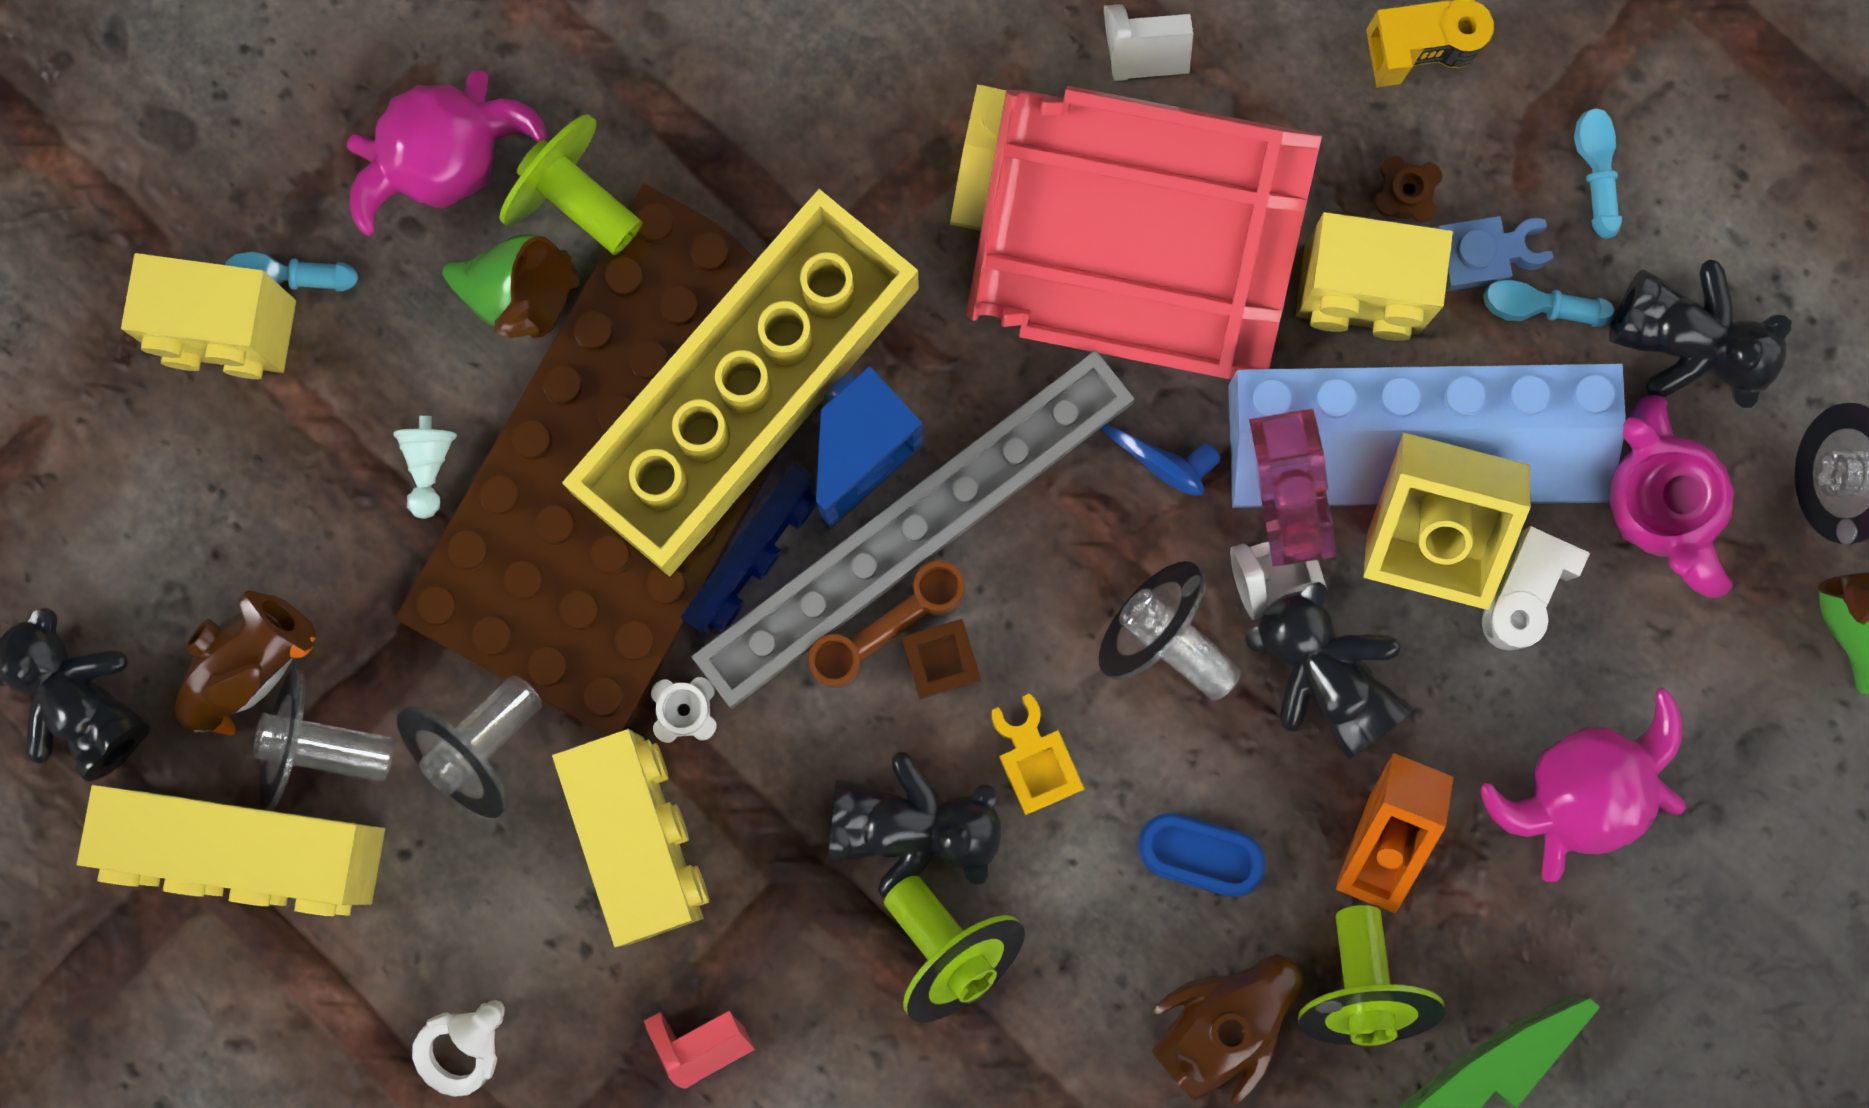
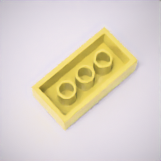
M92 785L76 865L98 868L97 881L134 887L139 885L159 887L160 878H164L163 891L201 897H204V895L223 896L224 888H230L228 901L267 907H269V904L286 906L287 899L290 897L296 898L294 911L323 916H335V914L350 916L352 905L372 904L385 828L144 791Z

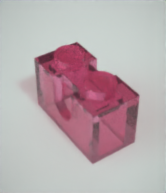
M1314 409L1249 419L1263 520L1272 566L1276 567L1337 557L1333 522L1326 495L1328 482L1324 451Z

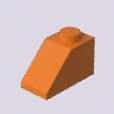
M1393 753L1369 796L1337 880L1335 890L1396 914L1446 828L1454 777Z

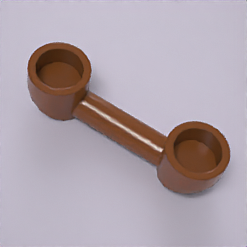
M936 560L922 566L915 575L913 582L914 594L850 639L838 634H830L818 639L811 647L808 656L809 668L815 679L830 688L848 686L858 678L862 669L861 661L928 614L935 617L946 616L954 612L961 604L965 593L964 579L959 569L947 561Z

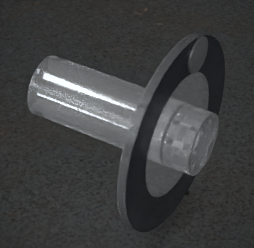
M1860 403L1837 404L1819 414L1804 433L1795 462L1796 494L1805 518L1817 533L1827 540L1839 544H1858L1869 540V406Z
M1182 561L1163 568L1145 581L1123 604L1109 625L1099 651V667L1107 677L1113 680L1132 678L1144 672L1162 658L1211 700L1223 698L1235 687L1241 676V666L1190 624L1199 609L1205 591V575L1196 564Z
M292 669L283 682L273 713L262 714L255 734L253 757L261 759L259 782L261 809L272 811L277 806L286 787L292 765L384 782L392 763L394 752L393 738L303 721L305 676L302 670Z
M511 675L456 728L436 714L417 706L405 707L398 714L397 727L407 749L419 764L424 776L433 786L451 796L467 809L484 817L497 818L507 809L508 800L500 779L487 760L542 708V702L536 691L526 681L518 676Z

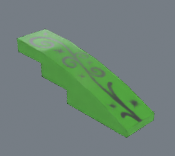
M1573 995L1514 1022L1458 1057L1409 1097L1399 1108H1482L1492 1095L1501 1103L1517 1108L1598 1011L1600 1006L1590 998Z

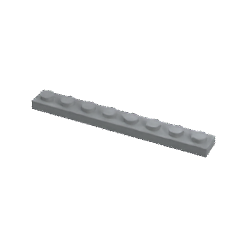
M1095 350L691 656L726 704L733 709L808 652L818 639L833 633L1130 407L1135 400L1134 397Z

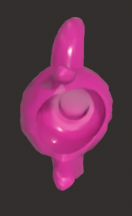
M483 70L471 71L467 78L466 90L464 92H461L452 85H416L412 89L393 97L388 108L377 121L375 139L372 140L363 134H352L347 140V148L352 153L371 162L357 175L350 190L349 209L353 222L363 234L368 237L372 236L375 233V216L378 209L396 193H401L417 203L427 204L439 209L453 205L459 199L473 195L478 190L486 187L491 176L495 159L493 154L495 141L511 134L528 135L537 142L543 139L548 141V133L543 120L534 109L518 100L500 98L485 102L488 74Z
M1658 395L1644 397L1638 401L1630 413V417L1623 424V438L1631 446L1632 451L1626 454L1616 467L1609 486V508L1615 525L1624 540L1640 547L1646 553L1659 557H1669L1668 566L1676 574L1681 575L1682 579L1693 591L1704 597L1720 598L1732 589V580L1724 571L1713 546L1716 537L1726 528L1732 518L1734 487L1727 467L1718 459L1715 452L1706 448L1701 443L1686 438L1674 437L1668 417V401L1665 397Z
M1663 688L1658 689L1655 692L1653 722L1649 729L1635 741L1620 735L1608 727H1584L1572 734H1567L1563 739L1557 740L1553 746L1540 753L1534 774V794L1531 797L1519 801H1511L1503 797L1492 784H1482L1481 796L1484 807L1491 819L1506 832L1525 837L1545 834L1541 871L1544 881L1556 883L1561 879L1565 870V859L1568 851L1595 855L1612 852L1624 845L1635 842L1644 835L1654 822L1659 807L1671 815H1680L1686 809L1685 801L1658 777V774L1675 757L1682 742L1683 721L1677 703L1668 691Z

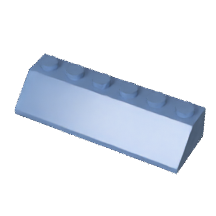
M1623 364L1237 370L1228 385L1232 508L1377 506L1403 432L1529 464L1531 504L1609 503V486L1615 469L1619 465L1624 440L1623 424L1626 418Z

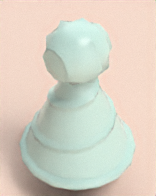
M419 416V429L396 430L393 436L398 440L399 448L403 452L408 465V471L412 474L417 488H414L407 495V508L414 517L425 519L434 516L440 509V496L431 487L436 482L439 469L445 461L448 449L452 441L456 439L457 434L452 431L432 429V416Z

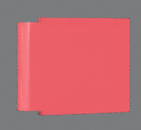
M1067 86L1064 98L1024 90L1006 91L966 317L975 321L978 320L980 315H988L1000 318L1002 327L1021 325L1020 338L1090 352L1096 350L1100 354L1225 379H1232L1237 370L1269 369L1322 135L1073 86Z

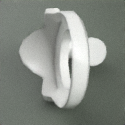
M493 1000L481 1004L476 1012L464 1014H450L446 1012L427 1020L426 1025L420 1030L413 1043L412 1059L416 1070L427 1085L442 1094L457 1097L471 1094L480 1088L487 1079L492 1078L497 1063L494 1044L495 1029L502 1023L505 1012L502 1002ZM449 1033L451 1040L459 1050L468 1056L475 1057L476 1067L474 1071L469 1075L458 1076L444 1070L433 1054V1041L437 1036Z

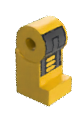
M1448 0L1377 10L1366 29L1376 88L1400 85L1411 68L1416 65L1437 62L1449 68H1462L1470 65L1480 55L1493 35L1494 21L1490 11L1483 4L1474 0Z

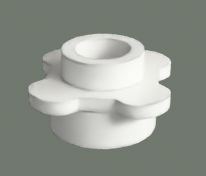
M697 677L691 683L673 684L671 681L664 679L654 685L651 697L656 702L658 720L653 725V732L660 741L671 743L681 736H694L698 740L704 741L713 736L717 724L710 716V700L715 694L711 682L703 677ZM681 704L689 706L690 712L688 715H679L678 707Z

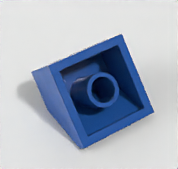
M870 366L858 377L852 371L846 373L823 396L828 403L821 409L816 503L821 519L829 529H832L923 447V423Z

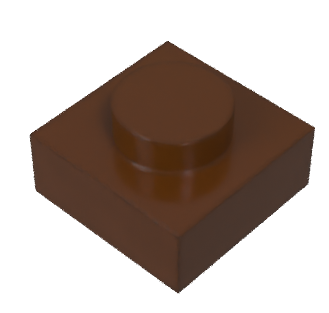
M963 619L901 637L920 700L981 682Z

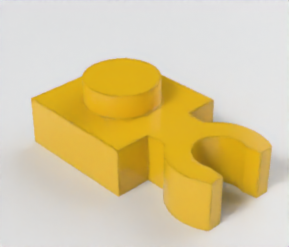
M1031 694L1022 696V702L1027 710L1028 718L1020 726L1009 725L1005 721L999 707L991 711V720L995 730L1002 737L1012 740L1015 747L1014 750L1000 755L999 759L1024 816L1084 790L1059 730L1044 737L1040 736L1037 729L1041 717L1040 707Z

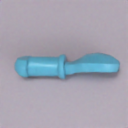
M1596 108L1581 115L1576 123L1574 140L1577 152L1592 168V173L1586 176V181L1590 183L1594 218L1591 220L1592 227L1601 238L1609 239L1617 235L1622 224V216H1619L1615 182L1618 178V173L1611 168L1612 156L1616 149V135L1611 118L1604 110Z
M247 252L235 254L225 263L227 266L263 270L278 284L288 281L289 287L292 290H296L299 287L335 289L337 292L351 289L358 280L357 271L352 266L338 261L336 264L300 262L298 259L293 258L290 260L289 266H284L268 254Z
M1498 280L1490 284L1483 294L1485 306L1489 311L1506 321H1523L1544 312L1550 321L1563 319L1592 324L1591 327H1605L1611 324L1617 315L1616 309L1606 299L1597 298L1595 300L1562 294L1559 290H1553L1551 294H1546L1536 290L1527 283L1514 280Z

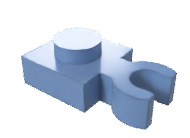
M1501 216L1439 226L1437 229L1453 231L1446 292L1486 286L1498 280H1509L1513 276L1511 263H1515L1518 267L1525 270H1537L1546 266L1553 259L1552 251L1534 253L1525 244V236L1537 235L1546 229V220L1541 218L1527 219L1520 223L1513 232L1504 233Z

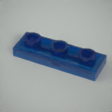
M795 461L681 615L680 618L687 625L703 636L706 634L709 636L714 627L724 632L730 626L745 602L738 597V594L752 576L761 581L768 574L782 552V549L775 545L789 525L798 530L817 506L816 496L812 494L816 489L812 473Z

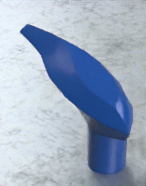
M1107 424L1102 428L1105 434L1136 457L1159 479L1186 494L1202 496L1204 486L1201 478L1220 462V456L1217 451L1207 443H1203L1184 460L1172 452L1150 445L1121 429Z

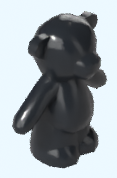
M1710 259L1701 265L1699 275L1705 299L1704 307L1686 298L1671 284L1646 270H1640L1629 284L1616 313L1615 320L1611 324L1609 341L1640 351L1662 352L1680 357L1674 365L1651 377L1646 385L1647 394L1649 396L1658 395L1666 397L1698 379L1712 368L1714 373L1732 388L1734 402L1742 408H1752L1758 401L1760 391L1772 384L1782 370L1786 359L1785 338L1791 331L1792 321L1784 315L1775 314L1763 322H1733V308L1726 274L1718 261Z
M1315 582L1309 584L1303 592L1288 593L1274 601L1263 612L1258 627L1248 632L1245 641L1252 651H1268L1278 660L1293 667L1287 682L1280 712L1281 726L1287 731H1296L1304 722L1309 698L1313 695L1335 740L1348 759H1351L1392 730L1413 710L1405 699L1399 698L1391 689L1374 679L1368 666L1360 661L1389 660L1398 656L1401 647L1397 639L1388 635L1367 634L1334 637L1330 615L1324 608L1328 599V590L1322 583Z
M41 608L34 611L28 621L10 627L0 638V686L8 685L12 690L33 696L27 729V751L31 761L39 764L48 760L52 754L55 735L66 741L70 754L76 761L75 769L86 782L98 780L121 766L150 732V726L140 715L91 681L96 677L121 673L127 668V656L123 652L113 650L78 656L68 660L64 641L56 632V614L48 608Z
M907 752L896 753L892 757V766L896 777L907 793L908 799L899 795L882 792L867 785L836 779L828 862H842L846 859H861L875 855L890 858L900 856L899 860L880 880L878 891L884 898L900 881L910 876H918L927 866L933 855L952 867L962 868L970 883L976 885L985 883L988 877V864L991 863L996 855L1001 838V821L994 808L997 801L994 787L988 784L980 785L968 797H959L940 804L925 774L916 760Z

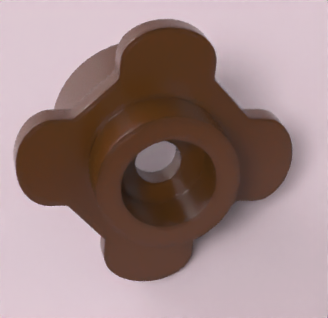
M1400 156L1387 158L1380 168L1384 182L1380 193L1375 198V207L1378 212L1387 217L1393 216L1399 219L1413 218L1418 223H1425L1431 220L1437 211L1433 197L1435 187L1442 181L1440 168L1432 162L1419 166L1405 163ZM1406 184L1412 185L1414 193L1406 194L1403 191V186Z

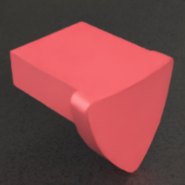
M730 1011L678 1039L661 1012L644 1020L648 1034L669 1079L676 1086L683 1089L699 1082V1080L755 1050L744 1026Z

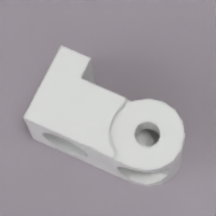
M1532 526L1522 530L1491 607L1483 612L1481 623L1483 633L1488 641L1498 649L1507 651L1529 647L1540 641L1547 630L1549 621L1546 607L1559 578L1569 581L1579 577L1590 553Z

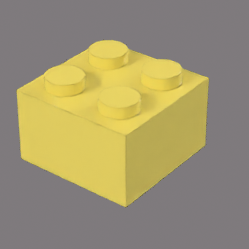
M1324 212L1304 247L1295 317L1311 319L1310 326L1323 331L1343 332L1348 330L1349 325L1372 328L1373 336L1391 341H1406L1411 338V334L1419 335L1444 307L1453 231Z
M135 253L121 330L142 343V351L161 356V364L187 371H199L201 362L224 365L223 372L232 376L246 379H262L263 370L284 373L296 300L263 270Z
M1403 432L1366 535L1363 578L1489 610L1531 508L1530 465Z

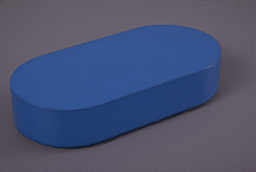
M1167 813L1152 818L1144 825L1138 837L1137 850L1139 858L1151 873L1223 896L1236 897L1253 891L1259 885L1265 873L1264 853L1253 838L1234 830L1180 814Z

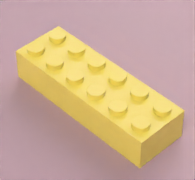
M818 189L566 477L562 484L573 496L670 577L821 403L827 390L846 374L919 289L918 270L828 195Z

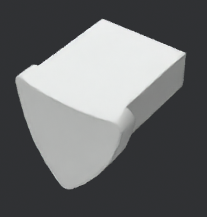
M1123 4L1104 6L1107 42L1112 76L1115 82L1128 81L1129 78L1189 74L1193 43V28L1190 14L1128 19Z
M1309 530L1251 547L1243 543L1232 546L1230 549L1231 565L1236 586L1244 607L1252 620L1260 619L1263 612L1274 601L1288 593L1303 592L1309 584L1320 582L1326 586Z

